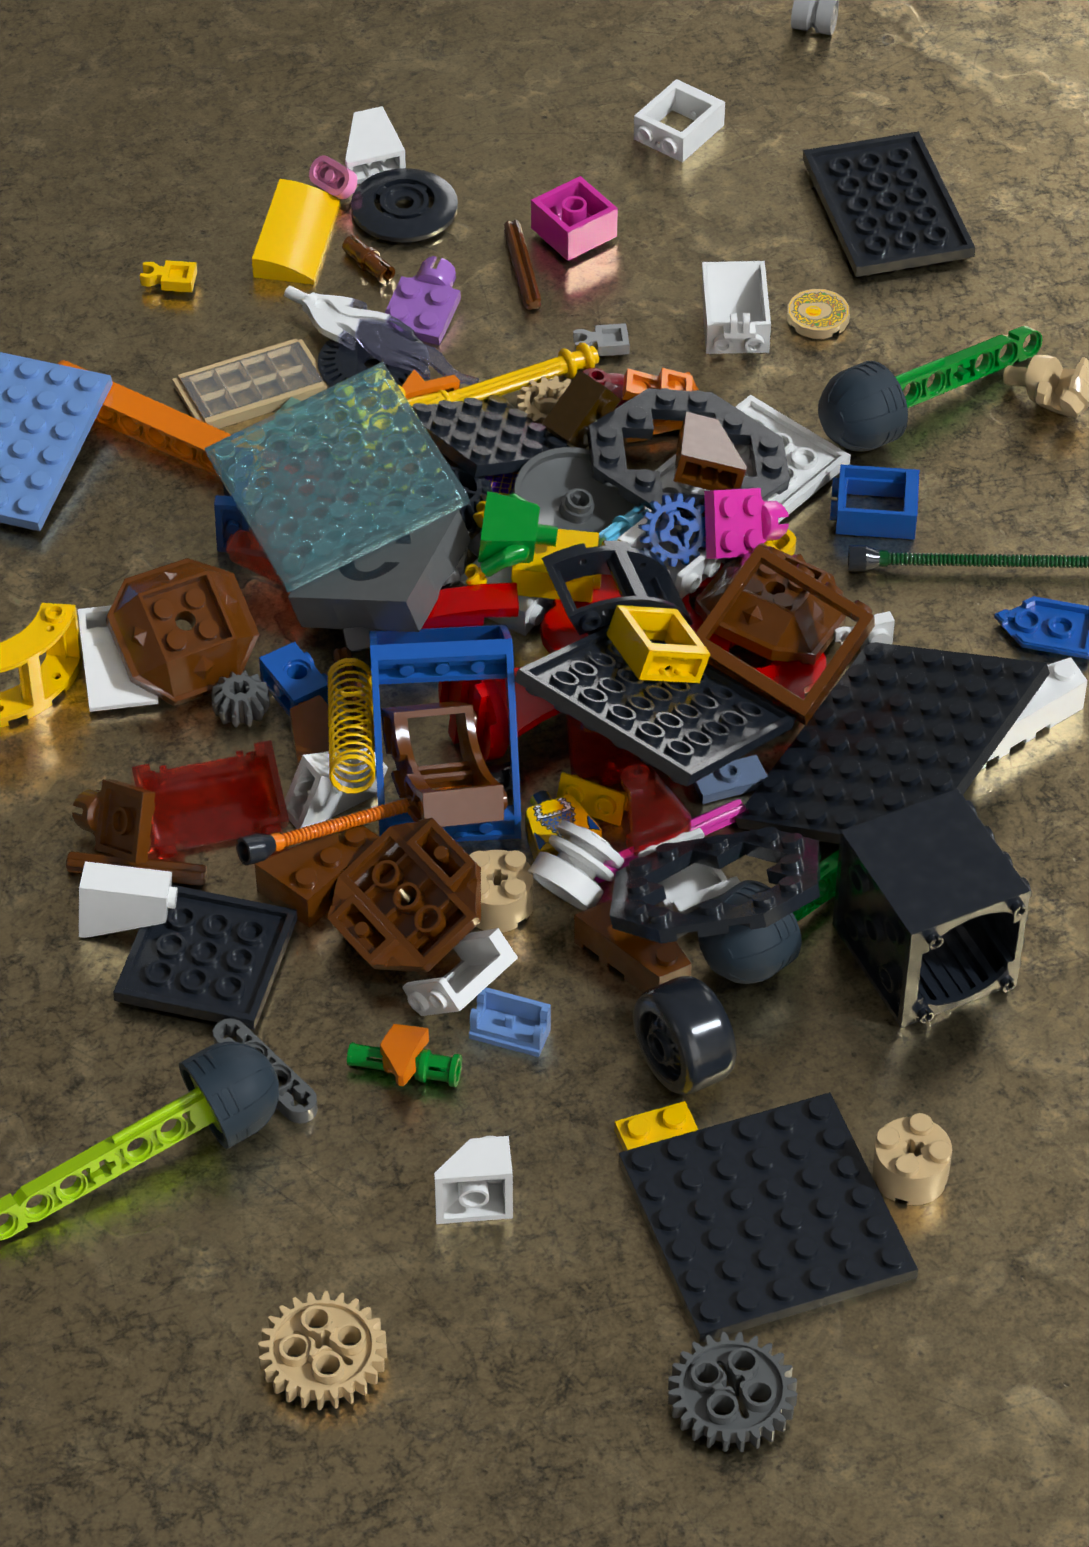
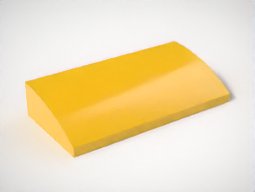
M279 179L252 257L253 277L314 285L340 207V200L316 187L292 180Z

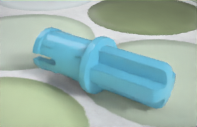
M635 506L624 516H616L612 524L599 533V546L602 545L604 540L617 541L621 535L643 519L642 512L640 514L638 512L644 506Z

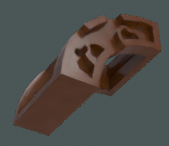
M462 701L381 708L386 755H392L397 769L392 771L391 776L399 798H407L410 804L407 813L414 822H420L422 819L433 817L441 827L504 820V810L507 808L508 803L507 794L503 789V784L499 783L492 776L483 759L476 735L477 715L472 704ZM455 714L459 744L464 762L417 766L411 746L407 718ZM470 784L472 785V786H470V787H460V788H451V789L432 790V788H442V787L461 786V785H470Z

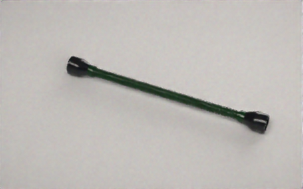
M849 545L848 571L865 572L877 567H887L890 564H900L901 566L903 564L905 566H911L912 564L913 566H916V564L918 566L920 564L922 566L925 564L926 566H929V564L930 566H933V564L934 566H942V564L946 566L947 564V566L968 565L969 567L972 565L973 567L976 565L977 567H980V565L982 567H989V565L990 567H993V565L994 567H1006L1007 565V567L1028 566L1030 568L1032 566L1033 568L1036 566L1038 568L1040 566L1042 568H1048L1049 566L1050 568H1053V566L1054 568H1066V566L1067 568H1070V566L1071 568H1089V556L1067 555L1066 557V555H1063L1062 557V555L1045 556L1039 554L1037 556L1035 554L1033 556L1031 554H1025L1024 556L1023 554H1020V556L1019 554H1016V556L1015 554H1007V556L1003 554L1002 556V554L976 555L975 553L973 555L971 553L969 555L967 553L964 555L963 553L960 555L959 553H956V555L954 553H948L947 555L946 553H943V555L942 553H939V555L938 553H930L929 555V553L912 554L911 552L909 554L907 552H901L900 554L899 552H896V554L892 552L891 554L887 550H877L867 545Z

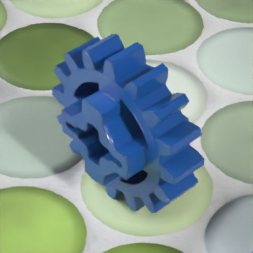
M675 493L673 501L666 494L662 495V504L651 501L650 505L653 511L651 513L642 512L644 518L648 519L647 523L638 525L639 529L646 531V535L639 539L640 542L649 543L650 546L647 549L654 553L657 552V556L663 562L668 558V564L672 567H676L678 559H680L683 565L687 566L690 555L697 558L700 555L698 549L700 547L706 548V542L704 541L706 536L705 517L701 515L705 510V506L698 505L693 507L695 498L690 496L683 502V495L680 493ZM677 507L687 510L692 517H681ZM662 515L661 523L658 528H655L659 516ZM674 524L681 525L682 528L677 531V536L670 535L669 530L674 528ZM693 532H696L693 542L691 543V545H689V540ZM667 541L671 544L674 552L666 551L659 545V542Z

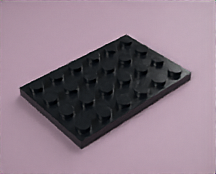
M919 131L803 150L804 164L856 277L975 257L976 247Z

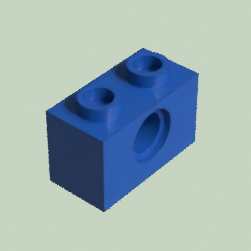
M292 642L259 657L261 682H266L269 692L289 717L290 708L318 695L328 704V676L318 671L311 655L308 652H303L296 642Z

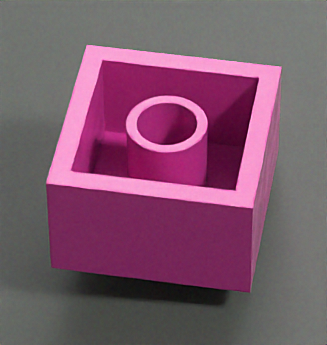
M581 176L531 200V229L567 261L617 237L618 208Z

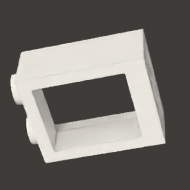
M676 79L634 115V140L683 163L724 126L725 102ZM672 110L694 120L682 132L659 121Z

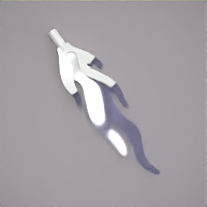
M288 286L284 292L286 298L302 305L303 311L307 313L314 327L322 335L343 344L350 350H355L354 337L375 359L394 367L409 371L416 370L426 380L430 379V370L423 362L412 357L426 362L444 377L455 375L461 384L472 385L479 382V378L455 370L436 348L411 341L414 339V330L401 320L389 314L367 310V304L363 301L344 296L317 294L315 292L307 294L292 286Z

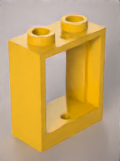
M616 606L607 636L639 680L700 683L710 653L678 609ZM650 640L665 641L666 644L651 643Z

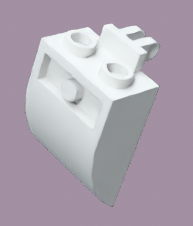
M765 261L702 262L706 354L769 353L771 319Z

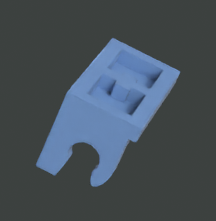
M487 987L477 995V1008H472L470 1013L469 1039L535 1057L540 1056L551 1030V1004Z

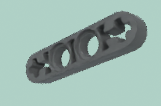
M232 1018L224 1019L215 1025L213 1029L214 1044L235 1042L232 1037L237 1036V1042L247 1044L260 1051L270 1061L277 1076L287 1080L283 1086L279 1087V1098L276 1108L288 1120L301 1124L311 1121L316 1116L318 1107L317 1096L314 1090L241 1021ZM294 1099L299 1103V1104L296 1105L295 1107H294Z

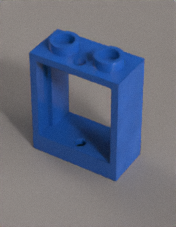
M841 464L840 477H833L832 497H838V501L831 500L830 520L836 521V534L915 540L920 470ZM847 494L904 498L903 512L846 508Z

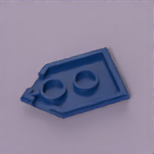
M1033 596L1022 601V605L1012 610L1004 609L994 615V618L1023 648L1089 659V606Z

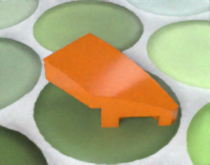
M393 1024L382 1040L380 1052L383 1056V1068L387 1073L392 1072L396 1076V1083L399 1086H405L415 1074V1058L429 1042L428 1028Z

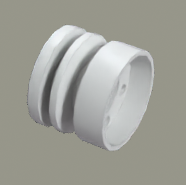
M561 820L556 828L567 840L556 835H551L549 838V843L559 854L555 856L547 852H540L528 872L530 874L533 873V879L553 894L576 908L585 911L596 906L604 894L601 887L593 881L594 878L598 877L606 881H612L615 876L605 865L614 869H620L624 859L612 849L606 840L593 831L566 820Z

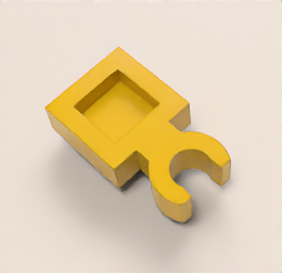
M166 260L164 266H159L154 262H143V273H140V283L146 287L161 284V290L192 292L197 275V263Z

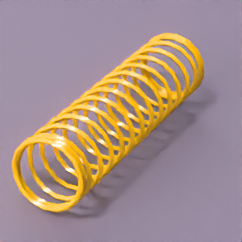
M344 658L335 662L328 671L329 779L332 785L339 791L347 794H357L366 791L375 780L372 676L369 666L363 661L356 658ZM346 666L360 667L364 671H366L368 675L366 676L364 673L358 671H345L340 674H337L332 679L334 673H336L339 669ZM355 673L367 680L366 683L363 680L349 678L333 685L336 679L345 674ZM347 681H356L365 685L363 688L357 686L336 688ZM346 689H357V690H358V691H355V692H344V690H346ZM346 697H358V698H361V699L356 700V701H346V700H343V698H346ZM341 701L343 704L338 705L337 702ZM356 704L361 707L349 709L344 708L343 706ZM356 712L360 713L361 715L353 717L345 716L343 714ZM340 716L345 719L339 721L337 718ZM349 720L361 721V723L346 724L343 722ZM341 724L345 727L338 728L337 726ZM348 728L361 729V731L346 732L344 730ZM341 732V733H344L345 735L339 736L338 734ZM348 736H358V737H361L360 739H357V740H347V739H344V738H346V737H348ZM342 740L346 743L339 744L338 742ZM349 744L361 745L360 747L356 748L345 747ZM342 748L346 751L340 753L338 750ZM367 748L368 750L365 752L360 749ZM350 752H358V753H361L360 755H358V754H348V755H345L346 753H350ZM348 759H357L363 762L357 764H349L343 761ZM340 763L345 766L357 767L367 764L368 767L361 771L348 772L337 765ZM335 768L340 772L350 775L365 773L369 769L371 771L362 779L348 780L337 774ZM334 775L338 779L349 783H358L365 781L369 777L371 778L363 787L348 788L336 781Z

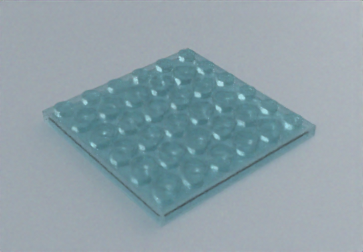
M383 362L204 448L207 457L288 593L470 504L468 494Z

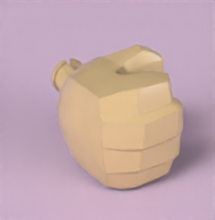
M1039 354L1034 355L1028 368L1008 365L1004 370L1003 381L1006 386L1026 387L1029 399L1045 409L1078 418L1089 407V360L1085 357L1081 358L1076 369L1063 368L1056 357Z

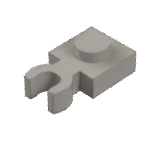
M626 323L595 325V332L585 329L573 331L575 351L576 346L583 342L589 346H594L599 356L630 353Z

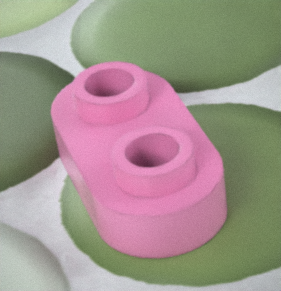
M322 155L316 158L310 167V181L339 199H347L355 192L357 175L334 159Z

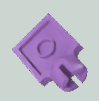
M432 256L422 262L414 277L407 278L401 276L385 314L390 315V321L387 325L405 329L423 342L440 345L461 300V292L452 288L456 280L455 267L446 259L441 258L437 268L434 269L433 266L437 257Z

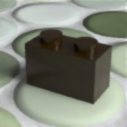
M579 370L542 424L575 448L586 449L588 447L587 434L589 425L614 411L621 399L608 388Z

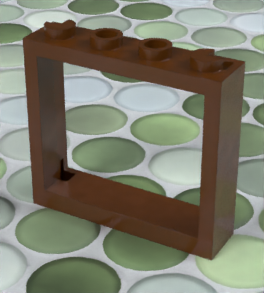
M758 544L698 629L696 635L710 653L707 664L796 716L795 720L806 726L875 627V617L871 614L873 612L872 609L859 600L855 602L850 601L843 596V591L830 582L823 584L814 578V573L801 564L794 566L786 561V556L778 549L771 546L767 549ZM762 564L857 622L804 700L709 640Z

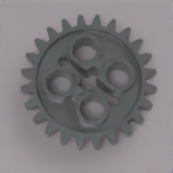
M722 1332L720 1342H715L710 1335H707L705 1347H702L695 1341L692 1342L691 1354L682 1351L680 1353V1363H673L672 1376L668 1379V1390H670L668 1391V1404L673 1405L672 1416L673 1418H681L680 1429L682 1431L693 1427L692 1439L694 1441L703 1435L706 1436L708 1448L717 1440L721 1441L724 1452L728 1450L730 1443H736L738 1450L743 1452L745 1442L750 1441L758 1449L760 1448L761 1436L770 1442L774 1441V1429L784 1432L786 1420L793 1419L798 1393H796L797 1379L792 1378V1365H784L783 1353L772 1356V1343H768L762 1348L758 1347V1336H754L747 1343L743 1341L742 1332H738L735 1341H730L726 1332ZM719 1365H722V1366L724 1367V1369H725V1371H726V1373H727V1376H726L725 1372H723L722 1368H721ZM737 1368H747L748 1370H747V1371H741V1370H738ZM708 1380L712 1383H702L700 1381ZM760 1399L765 1402L758 1403L754 1402L753 1400ZM738 1409H740V1411L743 1412V1414H744V1416H745L746 1418H743V1417L741 1416V1414H740V1412H739ZM726 1412L728 1415H718L716 1413Z

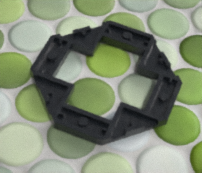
M648 388L589 425L587 437L592 478L602 484H612L619 489L618 495L637 507L644 505L653 511L650 505L651 501L662 504V495L664 494L669 495L673 501L675 493L663 492L660 471L627 469L623 438L652 439L654 431L653 419L683 421L686 412L718 419L733 444L749 446L754 477L745 475L740 489L761 488L762 500L768 501L770 496L775 493L780 495L789 486L790 475L783 437L712 392ZM680 493L683 495V502L690 496L695 498L693 507L698 505L705 506L704 495ZM677 507L681 517H692L687 510ZM705 510L701 514L702 517H705ZM662 515L659 516L660 522L663 519Z
M765 827L751 831L661 844L656 847V851L645 857L631 860L628 866L616 872L610 919L612 928L659 943L677 941L681 936L694 931H698L699 938L729 933V926L739 924L750 927L751 930L768 927L820 897L819 881L821 869L819 860H821L819 841L803 837L799 833L791 834L777 830L775 827ZM745 855L777 863L766 870L769 883L776 886L767 891L754 894L751 900L740 906L727 904L719 899H709L702 902L699 908L688 914L675 912L667 907L654 906L667 899L664 886L658 883L694 863L721 869Z

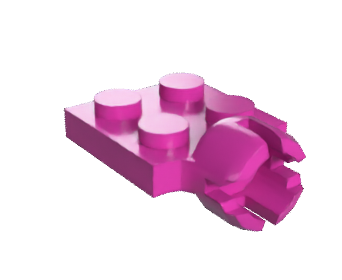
M761 488L704 491L706 559L742 557L760 543L764 544L766 541L779 540L788 530L789 524H778V518L789 517L786 508L778 501H763Z

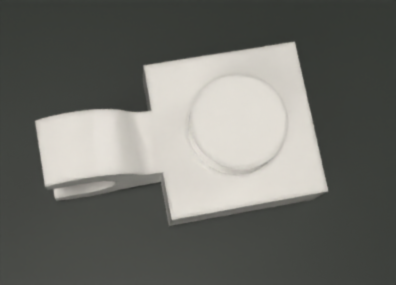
M890 611L874 615L875 627L859 648L860 651L864 649L868 642L870 644L874 642L893 643L895 620ZM854 626L835 629V642L845 640Z

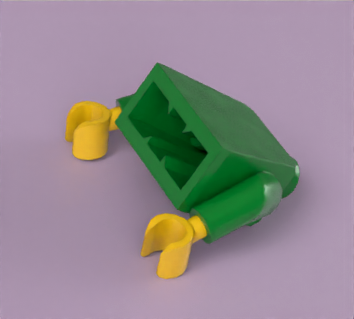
M487 491L486 501H480L476 506L478 513L473 514L478 527L482 528L478 556L480 567L476 564L466 566L465 575L468 578L465 583L467 586L486 584V576L491 577L505 568L520 563L532 562L535 544L556 547L558 527L538 524L540 513L538 504L528 502L516 493L505 496Z

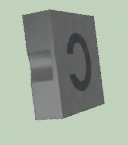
M342 507L288 596L301 627L331 629L363 627L379 631L420 632L438 600L443 584L454 572L471 542L460 511L455 509Z

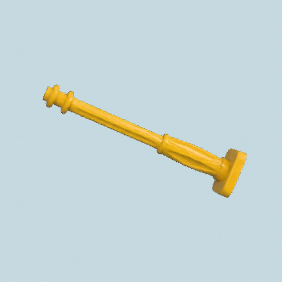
M580 342L576 346V351L571 352L566 348H562L558 352V357L451 392L439 390L436 393L409 398L399 404H391L371 414L366 413L350 393H345L336 397V437L339 445L359 470L357 454L368 453V459L376 458V443L378 440L412 432L396 420L400 407L413 406L415 403L437 404L441 400L451 402L464 401L465 398L484 400L489 398L490 395L502 396L520 390L522 386L529 387L531 380L540 383L542 376H545L547 380L553 379L554 376L559 377L562 375L568 379H573L577 374V370L582 369L584 371L588 368H595V364L599 363V355L594 346Z

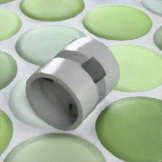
M794 0L791 28L808 31L811 27H814L816 33L832 35L837 22L839 0Z

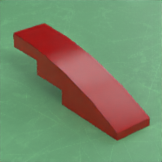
M517 583L478 584L442 589L439 592L436 604L422 628L483 626L484 617H518Z

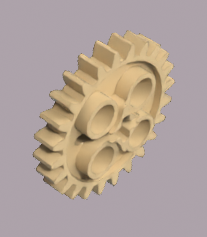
M324 1291L321 1300H316L310 1292L308 1293L306 1303L302 1304L299 1299L294 1297L292 1298L293 1308L291 1310L280 1305V1318L275 1316L268 1317L269 1328H262V1341L258 1342L260 1369L264 1370L266 1383L273 1382L276 1394L286 1390V1401L289 1403L299 1396L301 1397L302 1408H305L310 1400H315L317 1409L321 1410L324 1402L330 1400L332 1406L336 1409L339 1405V1398L342 1397L352 1404L354 1403L353 1392L357 1391L362 1395H366L367 1383L377 1384V1372H384L385 1370L384 1358H387L386 1332L381 1330L380 1318L372 1319L370 1307L359 1311V1299L357 1298L346 1304L344 1293H340L334 1301L330 1300L328 1291ZM314 1326H323L321 1328H312ZM347 1343H355V1345H352V1346H347V1345H345V1344H347ZM293 1354L301 1355L298 1357H290ZM325 1372H334L331 1375L322 1374Z

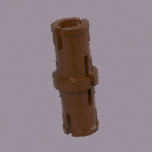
M354 234L352 237L348 236L342 244L343 251L358 262L359 268L363 271L367 270L382 284H386V281L390 282L393 279L395 268L380 257L378 250L367 246Z

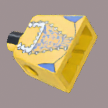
M543 790L531 797L530 803L532 807L525 811V831L534 861L540 852H547L555 856L559 854L549 843V838L551 835H556L567 840L556 828L561 820L585 827L602 837L601 828L573 796L566 795L552 799L549 792Z

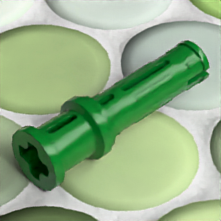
M354 1042L350 1043L347 1052V1066H359L385 1071L380 1047L360 1045ZM423 1049L415 1058V1079L419 1082H426L428 1079L448 1082L450 1087H457L462 1070L461 1054H454L453 1057L432 1054L429 1049Z

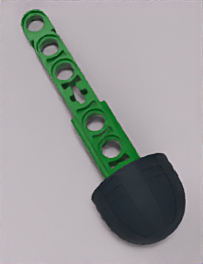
M1026 325L1008 331V336L998 335L897 376H894L888 368L879 362L865 361L839 372L829 380L818 403L820 423L826 435L833 442L848 450L869 451L899 439L904 434L908 422V408L1004 369L1008 365H1013L1016 361L1021 362L1033 357L1042 346V335L1039 331ZM1030 335V341L1023 349V343L1027 336ZM1007 344L1004 355L999 358L1002 347ZM983 354L981 364L975 368L978 357ZM935 374L933 383L927 388L929 377ZM910 383V390L905 396L903 390Z
M839 850L819 863L821 869L819 898L765 928L751 930L750 927L739 924L729 926V933L700 938L698 936L700 950L710 968L718 975L733 982L750 984L770 978L793 962L801 950V933L797 922L835 896ZM745 880L726 891L717 899L727 904L740 906L751 900L754 894L767 891L770 887L758 881Z

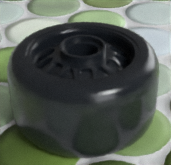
M692 976L676 977L648 989L637 999L633 1012L637 1041L649 1068L667 1089L680 1095L692 1094L720 1082L733 1071L737 1057L734 1032L721 1002L704 982Z

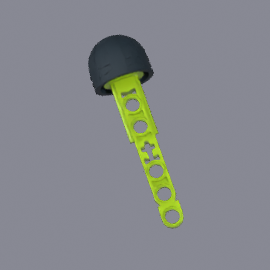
M239 1042L216 1043L179 1063V1070L188 1093L21 1186L13 1196L9 1193L0 1198V1215L9 1214L6 1223L0 1226V1240L14 1236L28 1228L27 1223L44 1219L206 1126L210 1128L216 1139L225 1149H229L255 1134L269 1122L278 1103L279 1082L272 1064L260 1051ZM184 1113L188 1116L187 1119L182 1116ZM177 1119L176 1125L170 1131L161 1132V1127L166 1121ZM134 1139H144L139 1148L127 1151L128 1145ZM104 1160L105 1164L100 1167L99 1162ZM86 1170L88 1175L85 1176L82 1171ZM69 1176H77L72 1186L66 1189L60 1188L64 1179ZM43 1195L42 1201L37 1206L32 1208L26 1207L27 1202L33 1196Z

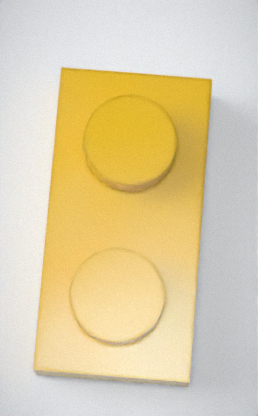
M685 1101L614 1122V1131L624 1151L699 1130Z

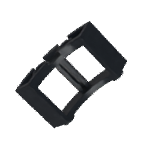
M604 540L601 546L586 548L584 543L577 544L542 558L567 616L579 635L597 628L609 626L617 605L678 609L689 626L693 624L666 565L661 558L645 547H642L640 550L630 547L629 542ZM589 575H612L622 597L606 599L578 609L576 608L565 582Z

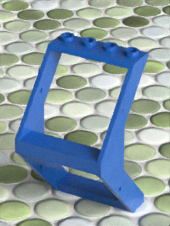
M507 625L422 628L420 632L369 631L378 806L385 805L379 685L505 679L512 805H507V808L504 810V820L446 826L442 828L453 839H457V842L521 839V798L512 637ZM407 812L379 820V836L390 826L412 823L414 821Z

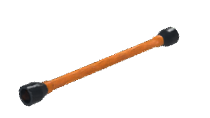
M510 762L494 765L488 769L492 776L499 783L503 784L505 791L512 790ZM470 784V785L443 787V788H439V789H436V790L451 789V788H460V787H470V786H472V785ZM407 798L282 834L274 833L267 835L254 833L240 837L236 842L237 854L245 866L266 860L274 852L283 850L284 847L406 813L410 804Z

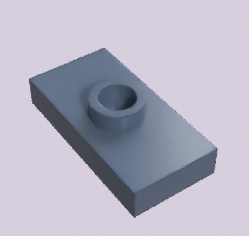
M756 754L736 759L696 781L693 785L702 804L755 791L767 777V774Z

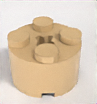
M498 849L478 850L471 853L469 856L481 867V922L477 927L483 931L499 928L501 933L517 928L518 923L524 918L527 920L533 911V873L530 874L528 872L531 866L526 861V856L520 851Z
M924 1113L895 1119L879 1129L873 1161V1179L879 1191L888 1199L895 1201V1198L907 1201V1205L915 1206L929 1203L938 1198L944 1191L949 1177L952 1156V1144L949 1136L938 1124L932 1121L930 1116Z

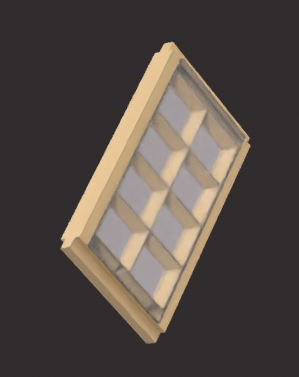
M296 338L182 373L177 378L172 379L175 389L191 416L218 429L277 411L290 397L306 402L325 396L327 392L331 391L320 376L318 363L302 339L297 340Z

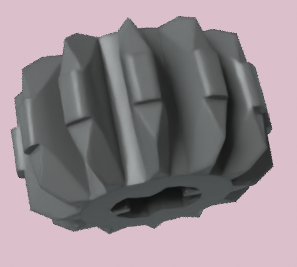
M246 670L241 675H236L231 671L229 678L219 677L217 685L213 686V691L211 692L212 709L215 716H219L223 724L232 722L235 728L242 723L250 727L252 720L262 721L264 713L268 712L270 706L269 689L266 682H261L258 674L249 677Z

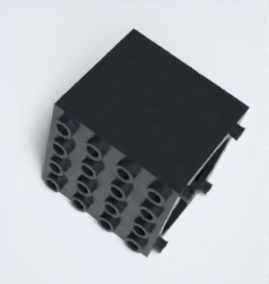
M958 788L841 830L832 925L901 1028L919 1021L926 1023L925 1019L930 1022L937 1014L1001 990L1008 992L1009 988L1011 991L1016 987L1019 968L1021 967L1022 947L1025 943L1024 933L1026 922L1028 921L1029 899L1032 896L1031 887L1027 879L1020 877L1013 867L1010 855L1000 849L990 827L984 826L978 818L973 803L970 800L966 801Z

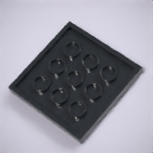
M490 395L489 398L484 400L465 398L464 401L451 402L441 400L437 404L428 405L415 403L413 406L400 407L396 418L397 421L474 477L519 472L531 458L539 453L555 448L570 447L564 439L558 438L547 431L546 426L532 422V419L527 417L526 412L516 409L508 403L505 397L499 395Z
M171 885V887H178L175 909H168L166 923L139 928L113 991L114 1001L214 1022L230 1018L236 1019L249 1029L255 1030L297 922V910Z

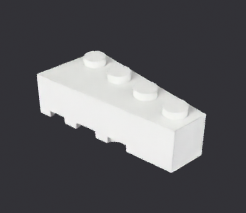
M1071 657L1047 665L1050 672L1049 676L988 761L994 757L1002 758L1010 752V748L1021 741L1027 743L1036 737V732L1045 727L1050 729L1083 709L1087 679Z

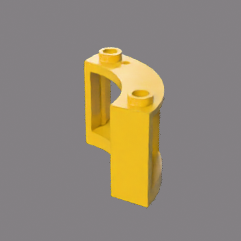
M41 603L37 615L25 629L15 636L0 642V673L18 667L20 680L19 685L0 692V728L9 726L8 721L25 715L27 719H30L52 706V700L62 691L66 693L76 680L83 663L76 605ZM46 652V657L40 666L39 656Z

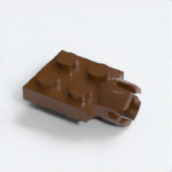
M102 779L101 790L96 789L94 791L89 789L77 796L73 806L82 808L83 813L72 812V817L81 829L94 834L95 850L133 863H147L148 851L151 846L152 816L155 811V792L114 779Z

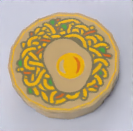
M809 289L799 292L791 298L787 307V322L791 326L792 324L795 327V331L800 335L812 339L830 338L833 333L844 331L849 323L850 310L846 300L836 292L826 289Z

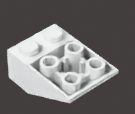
M112 605L78 609L89 711L158 704L157 695L142 689L130 681L105 621Z

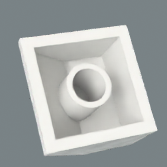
M484 1136L482 1138L469 1139L434 1173L436 1224L513 1218V1173L509 1136Z

